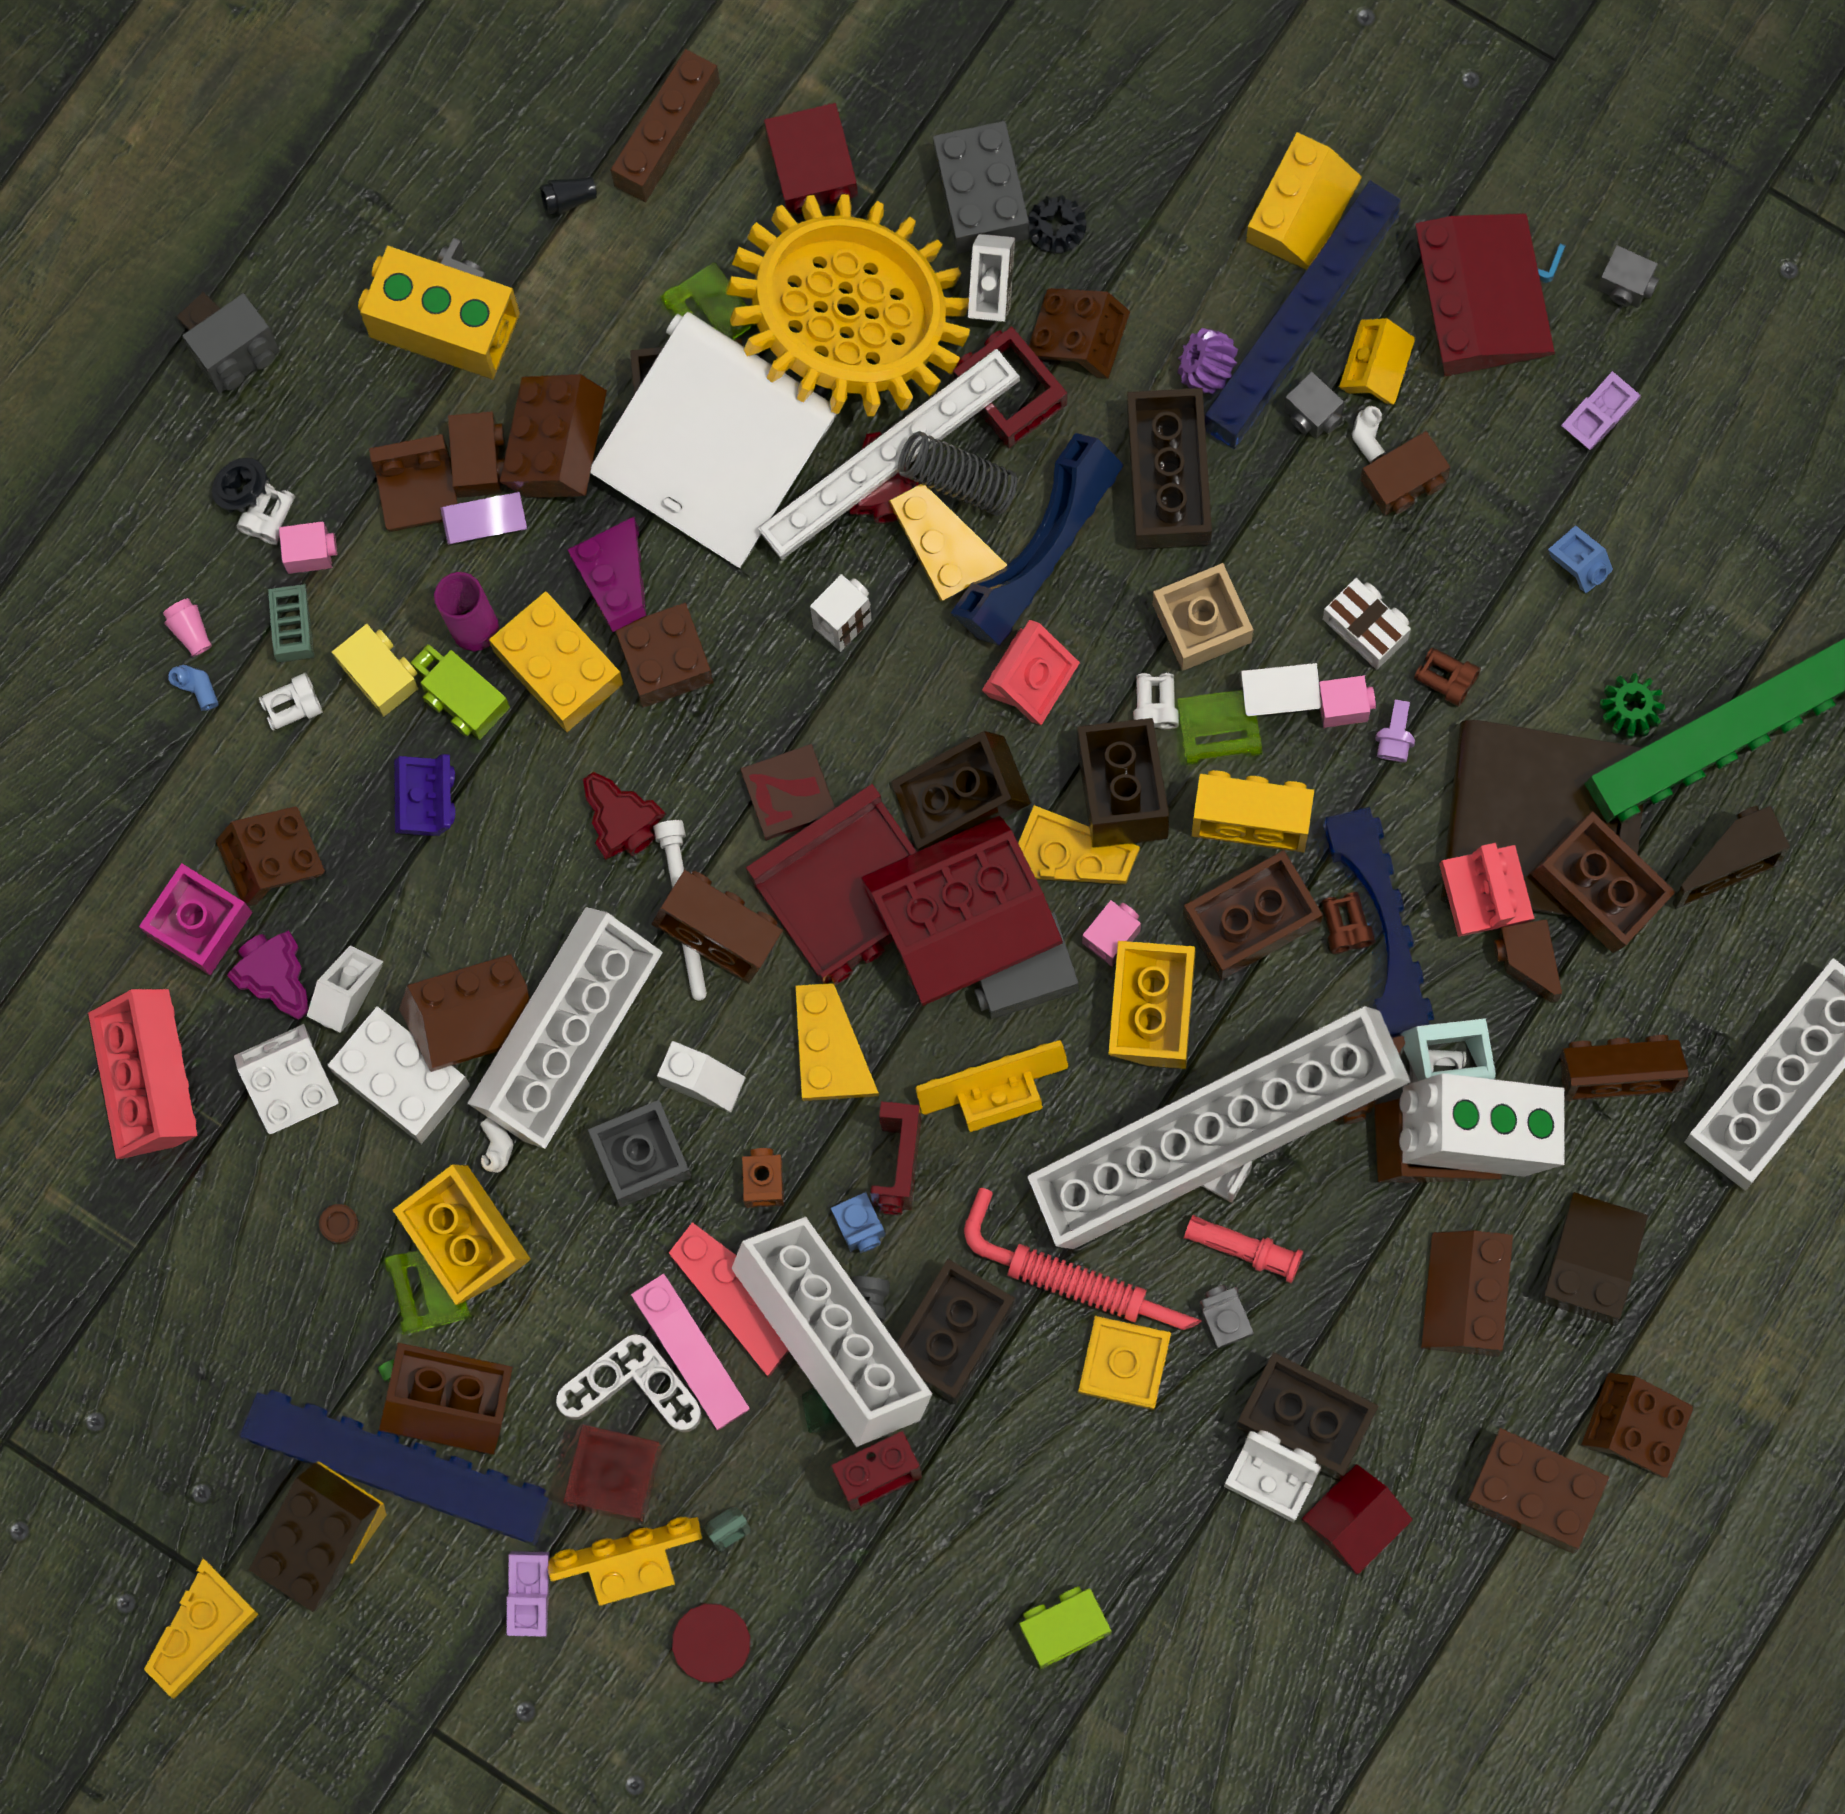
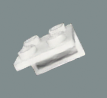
M1260 1430L1258 1434L1250 1431L1224 1487L1294 1523L1321 1467L1315 1463L1316 1458L1310 1453L1295 1448L1293 1452L1279 1445L1281 1440L1273 1434Z

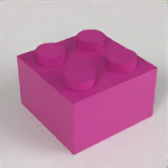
M181 863L139 927L149 938L208 975H211L253 912L244 901Z

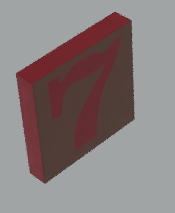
M812 744L740 768L766 841L807 827L835 809Z

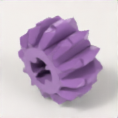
M1201 328L1197 334L1192 333L1189 343L1183 345V354L1178 357L1181 365L1177 373L1182 376V383L1186 384L1189 388H1203V393L1214 394L1218 388L1223 389L1225 387L1227 378H1232L1231 371L1237 365L1234 358L1238 349L1233 346V339L1219 331Z

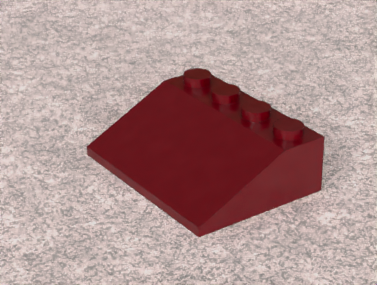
M1527 214L1448 216L1415 223L1444 377L1555 355Z

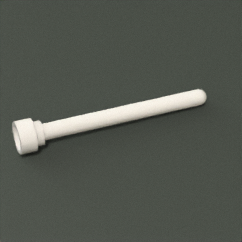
M682 820L665 821L653 826L655 840L660 843L661 849H665L672 889L684 871L680 846L683 845L682 839L686 835ZM682 944L691 995L693 999L701 1001L706 997L707 992L700 954Z

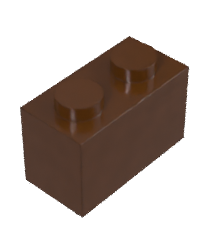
M493 411L448 415L452 481L457 498L502 494L500 479L504 459H499L498 446L505 445L503 424L496 423Z
M1425 431L1362 469L1360 480L1383 515L1386 516L1393 511L1396 514L1404 512L1415 503L1414 499L1425 492L1428 495H1432L1442 489L1447 484L1446 480L1448 479L1451 467L1428 432Z

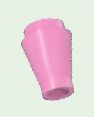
M189 598L173 604L163 612L166 618L164 624L189 650L192 657L198 656L212 647L208 640L197 604L192 605Z

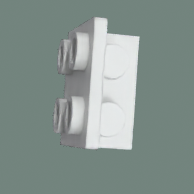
M304 1024L234 1055L237 1070L269 1134L280 1131L338 1104L336 1094L318 1059Z

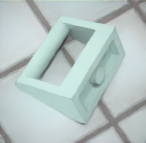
M1486 1018L1416 1026L1400 1033L1401 1036H1404V1051L1418 1081L1441 1073L1495 1079V1067ZM1465 1041L1477 1067L1432 1072L1427 1045Z

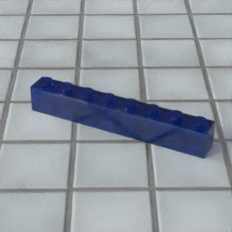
M1371 180L1368 182L1205 414V431L1233 449L1238 446L1397 219L1401 199Z
M270 1390L267 1396L257 1392L240 1434L245 1441L310 1465L319 1461L343 1477L536 1547L552 1505V1501L544 1496L545 1489L527 1482L523 1483L522 1488L507 1483L509 1476L492 1469H487L485 1475L471 1470L473 1463L451 1455L449 1461L435 1457L437 1450L417 1442L414 1443L413 1448L399 1444L401 1437L393 1433L379 1431L378 1429L377 1435L363 1431L364 1424L349 1417L342 1416L340 1422L326 1417L327 1410L310 1403H306L304 1409L290 1404L292 1398L283 1393Z

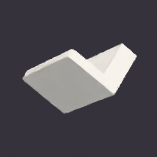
M1317 663L1246 670L1239 673L1240 687L1243 688L1245 714L1247 716L1315 710L1321 707Z

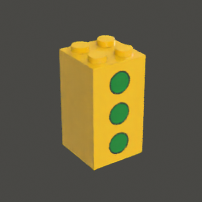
M387 245L383 257L378 256L373 265L372 277L374 279L369 290L364 289L358 303V310H360L369 337L494 380L520 315L513 288Z

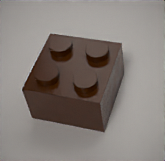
M686 602L645 616L616 630L620 647L643 708L714 683L711 669Z

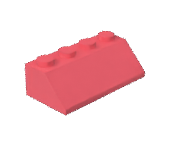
M131 989L90 1011L88 1015L116 1159H124L173 1148L196 1137V1119L192 1110L189 1083L185 1074L182 1047L178 1038L174 1018L175 1011L169 989Z

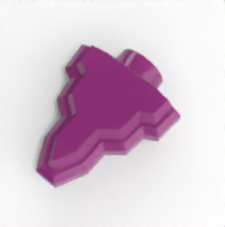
M290 931L281 933L269 940L264 934L257 935L248 940L239 949L238 953L242 959L227 974L228 978L240 990L249 989L258 999H271L281 1012L298 1020L308 1013L307 992L298 980L302 967L295 955L299 947Z

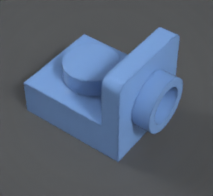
M1574 526L1548 549L1551 558L1576 577L1580 589L1585 593H1588L1596 585L1601 584L1613 570L1606 549L1577 526Z
M866 1192L831 1207V1211L850 1252L856 1249L860 1253L867 1252L881 1244L879 1239L885 1237V1230Z

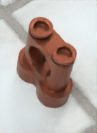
M1431 647L1425 658L1427 661L1425 666L1418 668L1414 679L1446 696L1445 700L1459 707L1475 683L1481 668L1468 661L1464 664ZM1436 665L1452 675L1448 680L1431 671V666Z
M1358 892L1348 893L1342 899L1330 897L1321 901L1330 932L1327 939L1332 954L1369 947L1376 942L1372 927L1367 926ZM1339 907H1347L1351 925H1343Z

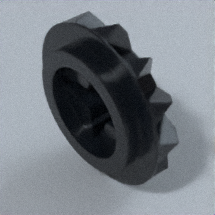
M1063 195L1052 198L1046 196L1043 201L1037 205L1034 204L1028 217L1029 235L1032 241L1039 248L1047 252H1067L1075 248L1082 241L1086 233L1087 222L1085 212L1078 206L1076 200L1071 201ZM1057 212H1061L1062 222L1068 224L1067 226L1061 225L1057 235L1053 236L1052 224L1047 223V220H1054Z
M240 458L228 463L219 471L213 482L212 495L214 501L219 507L229 513L234 510L244 513L248 505L257 506L256 499L261 495H266L264 486L270 481L265 467L259 461L252 458ZM244 479L247 485L243 486L242 492L239 494L236 489L241 487V482Z

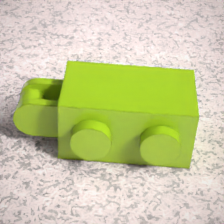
M427 644L410 662L416 672L424 678L420 682L426 693L423 699L438 713L442 709L453 717L450 721L451 724L466 737L472 733L478 740H481L510 709L507 698L452 650L443 657L432 646ZM435 660L438 664L429 672L426 668Z

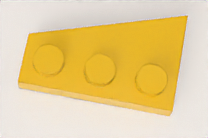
M920 484L889 500L940 601L964 590L971 583L982 580L1007 566L926 485Z
M834 983L796 986L802 1100L813 1101L879 1096Z

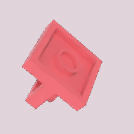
M1029 620L1025 628H1020L982 691L991 699L1015 706L1031 722L1042 725L1080 662L1040 623Z
M1496 843L1482 845L1470 855L1442 860L1439 863L1458 937L1531 922L1534 919L1515 845L1498 849Z

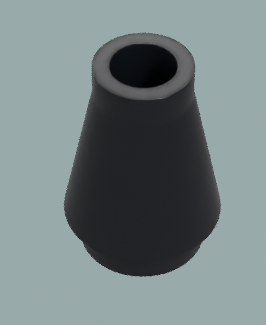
M592 177L585 179L548 180V184L540 186L541 199L547 214L555 213L559 216L589 200L597 199L596 186Z

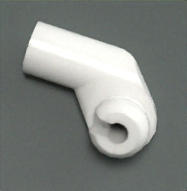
M1367 406L1358 413L1352 431L1353 441L1370 463L1386 454L1375 439L1379 423L1382 420V413L1375 406Z
M486 1118L481 1122L480 1126L490 1140L486 1154L481 1157V1165L488 1172H500L508 1164L513 1149V1141L503 1127L490 1118Z

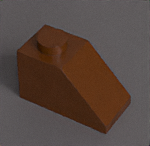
M1547 919L1501 927L1498 935L1499 939L1494 940L1497 962H1504L1507 974L1549 1002H1558L1562 995Z

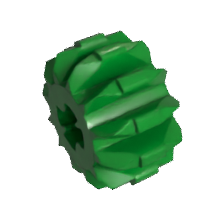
M1636 673L1631 675L1629 683L1622 676H1618L1615 680L1616 687L1607 685L1604 693L1608 698L1601 699L1599 704L1600 708L1607 711L1602 717L1603 723L1615 721L1612 732L1617 734L1621 728L1627 729L1626 736L1628 739L1633 738L1635 729L1642 736H1647L1650 731L1649 725L1658 727L1661 719L1657 714H1661L1665 710V704L1658 702L1663 694L1661 689L1650 691L1653 680L1647 678L1642 685L1638 683L1639 677ZM1632 701L1639 704L1638 708H1634L1632 711L1626 708L1627 704H1631Z

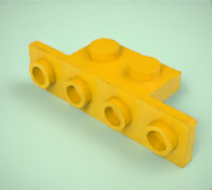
M1061 1040L1049 1044H1041L1036 1048L1018 1054L1004 1056L999 1060L977 1067H970L962 1072L940 1079L930 1080L927 1083L916 1086L915 1090L922 1114H929L960 1104L969 1132L1043 1109L1034 1079L1068 1068V1062Z
M678 1517L669 1521L667 1525L655 1529L640 1528L631 1532L629 1536L616 1540L611 1538L601 1539L594 1542L591 1547L581 1550H562L552 1558H549L548 1574L550 1580L556 1581L589 1571L599 1606L674 1585V1577L665 1549L702 1539L698 1517L690 1519L688 1517Z

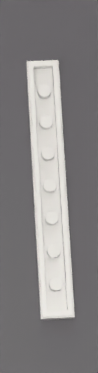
M995 349L758 528L759 532L780 559L783 560L899 472L898 462L901 451L913 433L921 431L927 434V436L931 435L934 439L942 440L1018 383L1020 376L999 350ZM921 436L917 438L911 446L906 458L905 467L912 449L917 444V442L922 439ZM921 444L916 449L911 459V462L917 459L921 449Z

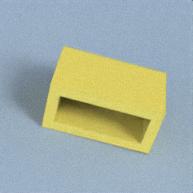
M366 624L334 649L332 654L339 666L380 714L385 717L419 689L413 678L418 673L404 656L398 660L390 650L394 645L381 629L374 632Z

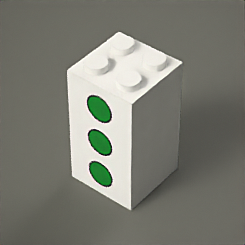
M1445 1073L1403 1086V1093L1400 1098V1108L1403 1112V1131L1400 1135L1402 1163L1521 1177L1564 1165V1088Z

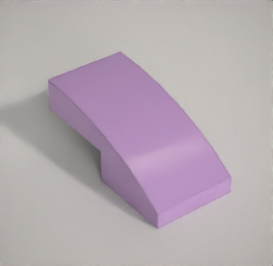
M1612 371L1589 398L1586 397L1561 426L1587 449L1591 450L1641 398V395Z
M520 492L441 507L448 544L527 529Z
M510 1551L507 1636L547 1635L549 1601L548 1563L550 1552Z

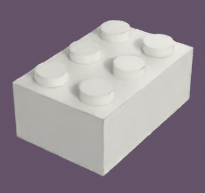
M379 1007L372 1011L328 1064V1067L336 1077L420 1144L426 1140L470 1087L466 1077L453 1066L430 1072L412 1034Z

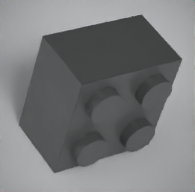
M244 293L182 335L194 361L219 394L226 389L233 390L245 380L246 375L256 368L263 369L274 361L275 355L280 352L269 326Z
M660 1100L588 1129L621 1208L692 1178Z

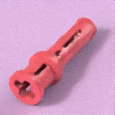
M1192 1215L1184 1236L1187 1240L1201 1243L1215 1250L1253 1263L1252 1267L1256 1271L1261 1272L1265 1269L1286 1277V1282L1291 1284L1296 1276L1304 1253L1300 1249L1294 1252L1273 1244V1239L1262 1238V1240L1251 1238L1237 1231L1208 1222L1195 1215Z

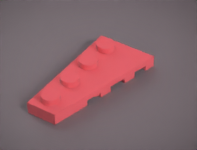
M692 1222L670 1250L669 1255L769 1378L788 1354L789 1350L731 1269L737 1255Z

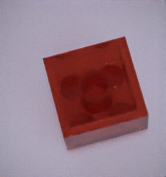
M582 1425L564 1502L568 1507L644 1524L662 1452L660 1443Z

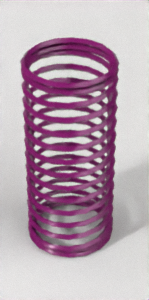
M455 572L443 577L436 586L434 600L454 641L461 648L469 651H479L491 645L489 639L499 631V624L479 581L471 574L464 572ZM469 609H473L472 611H470V612H468V613H466V614H464V615H461L463 612H465V611H467V610H469Z

